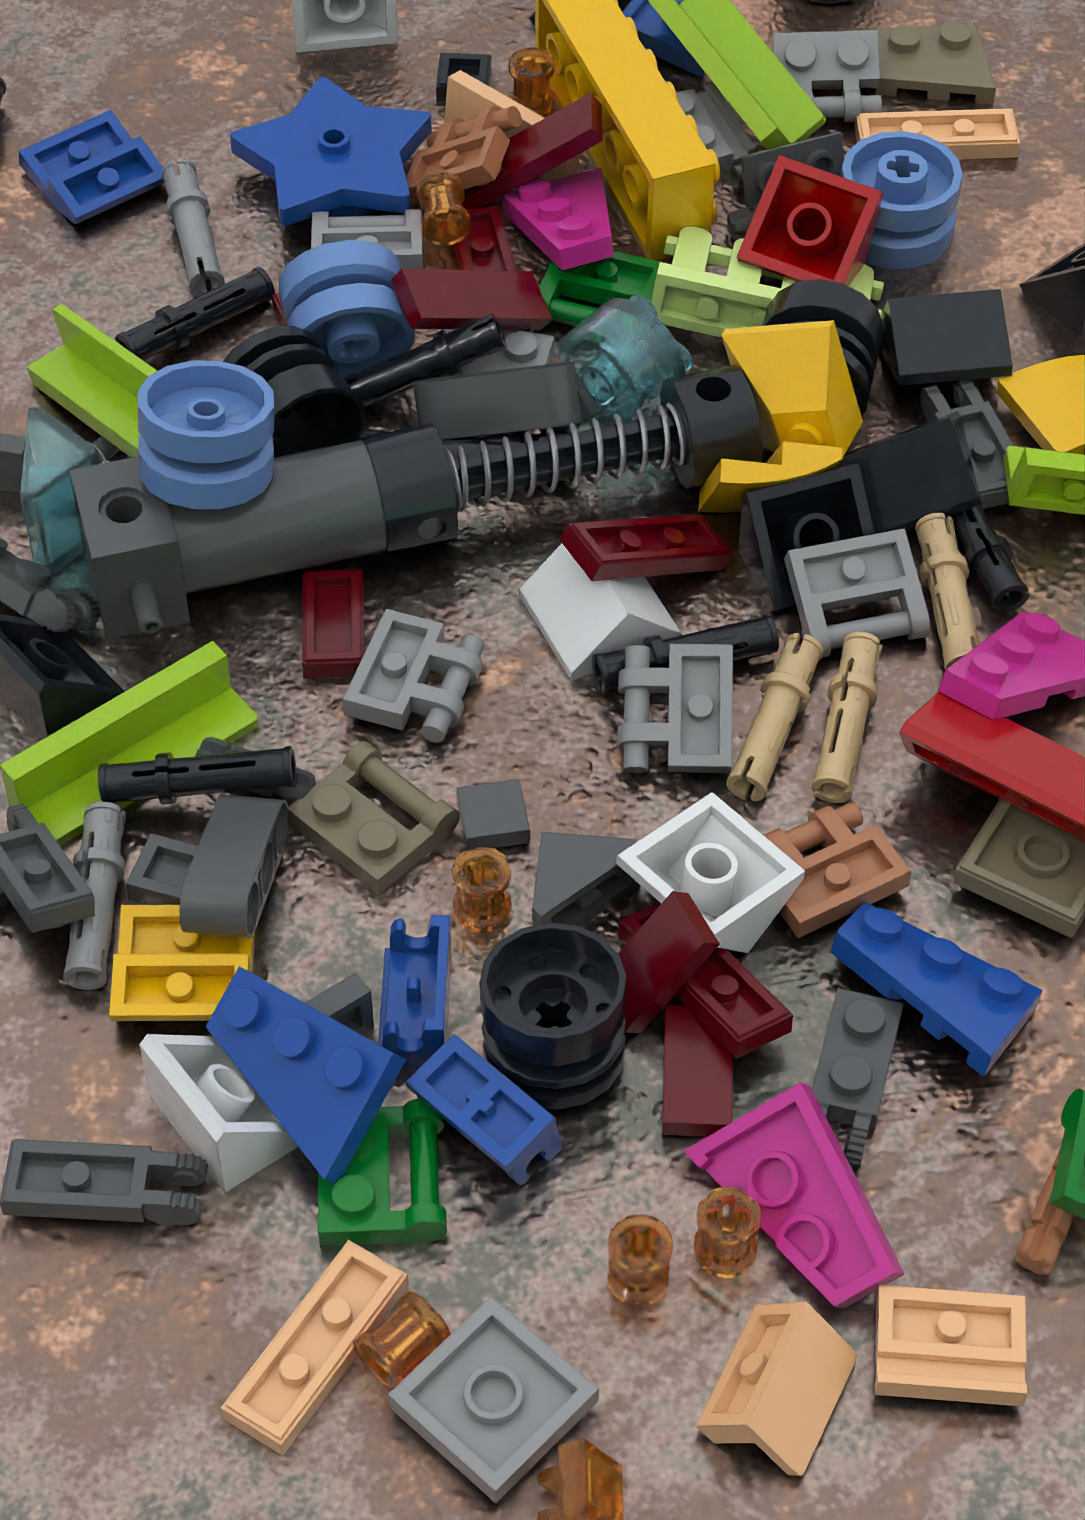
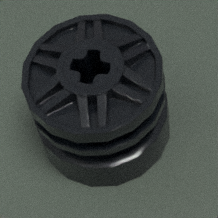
M821 279L800 281L778 291L767 306L762 326L834 320L862 417L867 410L874 370L876 369L883 337L884 325L878 309L863 293L839 282Z
M296 326L271 327L249 336L233 348L223 360L226 363L243 366L262 376L273 389L274 433L272 437L274 458L360 440L366 425L365 406L310 332Z
M545 923L525 927L499 941L484 960L479 983L481 1013L483 1016L484 1059L543 1108L563 1109L588 1103L607 1091L623 1068L626 1050V1019L624 1016L626 1008V974L619 954L601 936L577 925Z

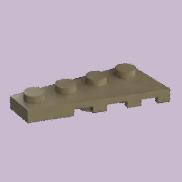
M951 22L944 25L898 26L896 28L874 29L878 30L880 81L878 88L869 89L875 91V95L896 96L897 88L928 91L927 99L949 101L950 93L975 95V103L994 104L996 87L975 22ZM851 29V30H846V31H860V30ZM818 89L842 92V89Z

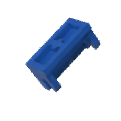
M431 915L427 926V936L417 938L407 935L406 924L401 918L396 919L390 927V948H385L378 1044L406 1059L401 1069L418 1070L447 1041L452 957L450 915Z
M455 1034L406 1081L407 1087L417 1095V1098L423 1100L505 1170L506 1174L519 1185H523L528 1181L529 1173L526 1169L535 1155L539 1153L550 1162L563 1149L555 1117Z

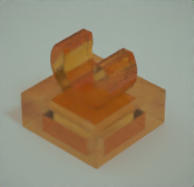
M585 1438L558 1445L559 1466L544 1469L537 1475L539 1485L551 1493H559V1504L554 1508L539 1511L538 1520H624L622 1465Z

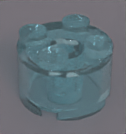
M634 295L629 300L615 298L604 302L559 340L553 349V358L559 355L560 363L575 362V370L602 411L594 418L598 422L604 419L612 425L615 413L621 417L622 423L634 421L637 409L642 411L644 418H649L660 405L662 383L666 378L685 375L691 369L693 362L687 348L675 340L668 328L658 318L654 305L640 295Z

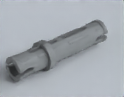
M178 158L179 176L175 174L172 161L167 162L161 171L169 196L166 203V211L170 222L176 225L189 278L190 290L193 294L201 296L208 292L206 279H210L212 289L224 285L225 280L220 269L207 219L210 214L209 202L204 192L199 189L196 167L192 161Z
M94 802L85 808L82 844L80 851L73 858V865L93 892L95 916L71 922L69 949L63 979L69 981L70 986L83 990L98 989L107 982V959L111 941L115 891L117 890V883L124 878L125 860L121 856L120 849L126 812L121 811L119 805L111 802Z

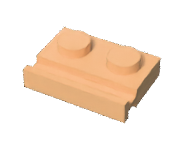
M879 1285L876 1297L875 1395L1024 1406L1027 1396V1383H1025V1367L1027 1363L1025 1296Z

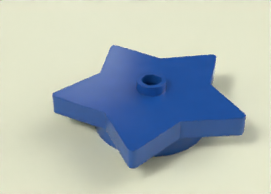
M320 77L290 115L231 132V151L234 155L274 180L280 224L283 226L312 217V212L329 211V217L364 216L375 210L405 213V209H410V192L403 164L424 142L428 134L431 133V114L427 111L366 107L328 78Z

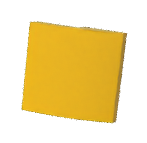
M1085 355L1052 359L1013 372L1012 376H1004L998 379L999 397L1042 449L1085 455Z
M783 441L766 463L721 459L700 488L698 512H741L744 492L832 470L842 460L843 447Z
M121 905L118 954L113 955L110 1020L209 1021L238 967L240 966L252 972L255 932L250 939L186 933L182 931L180 926V905Z

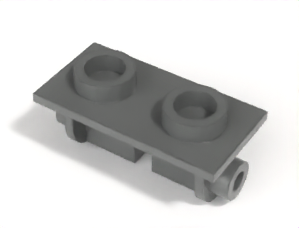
M835 132L740 156L739 164L731 167V177L736 187L744 186L746 207L751 209L755 204H759L779 155L841 177V168L844 162L842 133Z

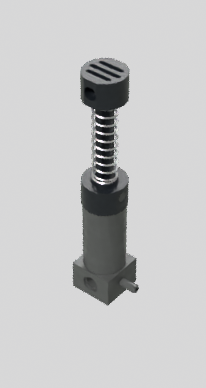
M730 365L666 378L662 383L657 416L644 418L642 411L637 409L634 421L622 423L621 417L615 413L613 425L600 427L599 422L593 418L591 430L577 432L575 424L571 422L569 434L555 437L553 429L549 427L546 431L547 439L533 441L531 434L526 432L524 435L525 443L510 446L508 438L504 436L502 439L503 448L487 450L486 443L481 441L479 444L480 452L465 455L463 447L459 445L457 448L458 457L454 458L451 452L443 447L438 431L432 423L361 437L359 441L274 458L273 479L266 490L245 504L225 509H190L169 504L153 495L139 478V456L69 470L84 555L95 598L100 607L99 612L106 640L142 632L153 634L161 628L189 623L190 618L186 594L381 553L386 556L455 541L458 537V512H462L465 509L468 499H474L478 505L485 507L489 502L490 495L496 494L500 500L506 503L510 500L513 490L516 489L523 496L529 498L532 496L536 485H540L545 491L552 493L558 481L562 480L565 485L573 489L577 486L580 476H585L588 481L596 484L599 482L603 471H606L611 477L619 479L625 467L628 466L632 472L640 475L645 470L647 462H650L655 468L662 470L666 467L669 458L681 485L687 489L700 487L721 459L762 462V436L754 395L741 368L736 365ZM664 459L662 464L656 462V460ZM641 464V467L636 469L634 465ZM619 468V471L616 474L612 471V469ZM597 473L595 478H592L590 474ZM574 478V481L570 483L568 479ZM550 482H552V485H551L550 488L545 484V483H550ZM530 487L528 492L524 488ZM502 492H507V495L504 497ZM485 496L484 501L479 499V497Z

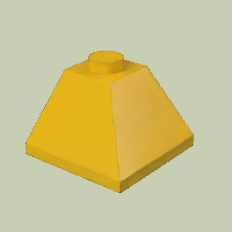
M834 320L725 329L721 336L730 365H736L741 368L754 395L760 420L762 443L773 453L783 441L843 447V459L863 420Z

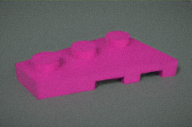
M601 168L552 181L542 179L531 180L524 185H520L518 190L511 191L502 196L504 214L561 270L614 256Z
M1022 611L947 668L938 691L992 720L1044 707L1048 696L1064 693L1071 699L1085 696V641L1060 629L1059 624L1048 616Z
M802 1082L796 1084L683 1151L699 1168L706 1170L727 1192L725 1195L743 1213L748 1214L776 1242L775 1246L834 1307L844 1309L878 1290L879 1285H887L905 1275L811 1086Z

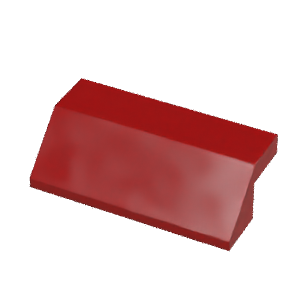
M939 691L905 721L899 733L906 752L1085 842L1084 756L1005 717L992 720Z

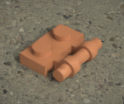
M493 106L479 111L474 119L464 121L457 118L443 123L438 131L429 133L427 136L428 148L416 152L406 176L410 192V202L416 205L435 198L442 199L452 193L474 186H484L494 181L501 170V163L510 139L506 136L508 130L521 125L522 118L519 110L515 106L505 109Z
M854 802L847 803L836 809L825 806L810 813L806 823L786 832L777 828L763 835L805 870L803 881L779 911L797 938L855 912L864 901L872 904L909 886L910 868L876 825L856 834L851 832L852 829L863 824L862 813ZM817 845L824 848L806 857H803L801 854Z

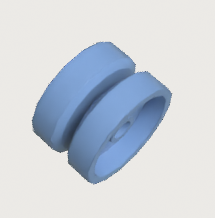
M906 131L881 132L861 139L847 151L841 168V177L883 191V198L866 263L872 266L898 270L918 268L938 260L950 248L955 231L956 207L963 179L959 159L946 145L926 135Z
M359 240L326 243L303 252L287 264L279 277V294L287 326H296L310 332L343 377L358 373L372 365L409 351L415 342V329L410 328L391 281L402 269L401 262L392 250L375 242Z
M187 361L166 366L148 376L138 389V432L140 433L139 478L150 493L169 504L190 509H225L245 504L266 490L273 479L274 469L272 437L274 433V391L262 376L243 366L222 361Z

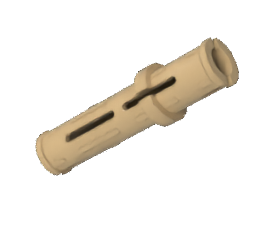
M932 513L919 519L915 530L923 556V563L920 566L921 581L931 594L932 607L946 670L978 646L979 641L966 586L969 567L966 558L958 550L954 521L951 516L945 518L944 513Z
M853 632L845 636L838 673L831 678L827 691L831 707L811 789L815 790L814 795L817 798L829 803H843L852 796L854 776L862 746L868 710L875 706L879 690L874 680L883 645H879L880 640L878 637L867 632Z
M790 634L784 642V649L774 672L769 673L763 680L760 688L763 699L726 784L735 796L746 800L752 784L755 785L751 794L752 801H760L766 796L767 786L796 715L802 712L811 698L809 683L824 651L822 644L810 635H804L801 647L797 651L796 647L800 640V634Z

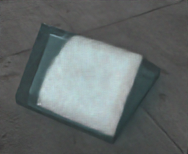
M32 407L28 409L20 499L33 562L47 568L51 573V577L84 553L69 470L100 464L98 449L41 407Z

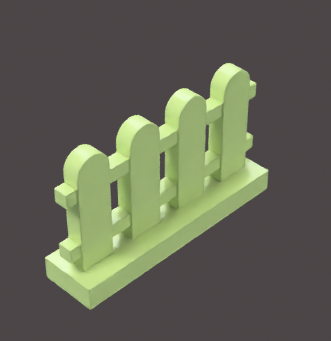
M695 226L685 227L681 229L679 237L667 236L664 254L674 257L672 264L659 263L647 321L722 337L721 334L725 329L762 326L767 306L778 291L797 281L737 260V254L744 238L736 240L733 249L711 245L712 235L703 228ZM707 263L728 268L727 276L705 272ZM864 264L849 287L863 293L869 300L880 301L884 282L873 280V269ZM761 275L781 279V288L759 284Z

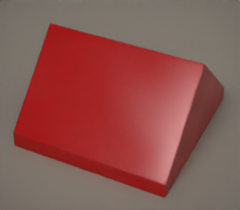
M779 155L739 249L737 260L797 282L821 279L849 286L867 260L883 198V191Z

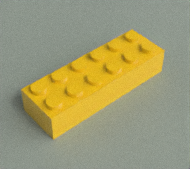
M535 0V66L560 109L589 93H592L601 103L603 141L585 152L594 168L602 169L604 185L646 258L659 261L674 257L664 254L667 236L679 237L681 229L685 227H700L711 234V226L717 221V207L713 196L714 182L720 179L718 158L713 149H706L699 137L698 128L692 115H686L682 110L673 84L670 81L665 82L661 76L652 50L645 49L640 42L633 19L624 16L618 6V0Z

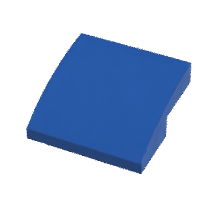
M112 110L19 151V165L31 181L59 212L75 224L165 183L161 172L163 166L141 136L134 139L130 137Z

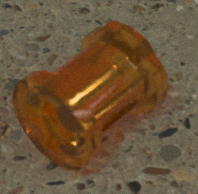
M528 47L517 50L508 60L509 74L513 77V91L510 93L509 98L544 117L550 113L555 105V96L550 89V77L553 76L555 71L554 57L548 51L541 48Z
M438 172L425 176L419 182L416 189L420 207L425 211L421 220L423 235L429 242L440 246L454 245L461 242L471 229L470 215L462 207L465 199V190L461 179L449 172Z
M482 846L462 852L454 860L452 866V879L458 890L453 899L454 917L461 926L469 931L479 933L492 932L502 927L510 917L512 903L510 894L506 889L509 887L511 880V868L507 864L505 855L494 848Z
M729 1186L715 1188L698 1204L696 1215L698 1231L695 1234L693 1251L695 1259L701 1268L715 1277L732 1278L740 1276L748 1271L755 1262L758 1246L756 1235L760 1229L762 1214L757 1201L749 1197L744 1190ZM725 1205L730 1206L729 1217L722 1216ZM723 1231H729L731 1234H725ZM725 1249H732L729 1260L724 1259Z
M636 1214L619 1220L611 1229L608 1238L610 1258L607 1277L608 1287L613 1295L625 1304L650 1305L660 1300L669 1287V1262L673 1252L672 1234L663 1222L653 1216Z
M408 1291L400 1298L397 1304L399 1309L372 1334L364 1332L353 1341L355 1352L363 1365L380 1383L392 1390L407 1376L406 1372L433 1347L437 1348L451 1335L442 1316L423 1297L411 1291Z

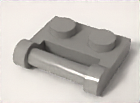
M405 209V215L329 217V211L312 212L311 249L326 243L345 240L375 242L392 250L401 262L402 268L423 269L421 209Z
M905 528L788 550L784 561L802 625V638L807 634L817 639L824 649L822 658L830 656L833 649L843 648L845 636L853 632H867L878 637L879 640L906 635L908 640H915L930 635L929 614ZM898 596L901 607L900 612L829 626L826 624L824 610Z

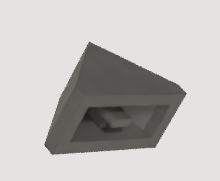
M541 832L532 906V926L558 923L581 927L641 886L616 864L617 855L637 841L628 838Z

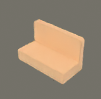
M807 1301L757 1304L754 1306L696 1427L714 1444L755 1443L787 1475L801 1476L806 1471L855 1365L857 1354Z

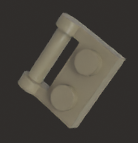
M360 741L348 751L341 765L312 787L306 796L302 799H297L288 807L289 825L378 895L443 842L454 831L460 818L459 811L446 801L438 800L435 802L382 761V753L367 741ZM366 781L420 823L412 830H408L357 789Z

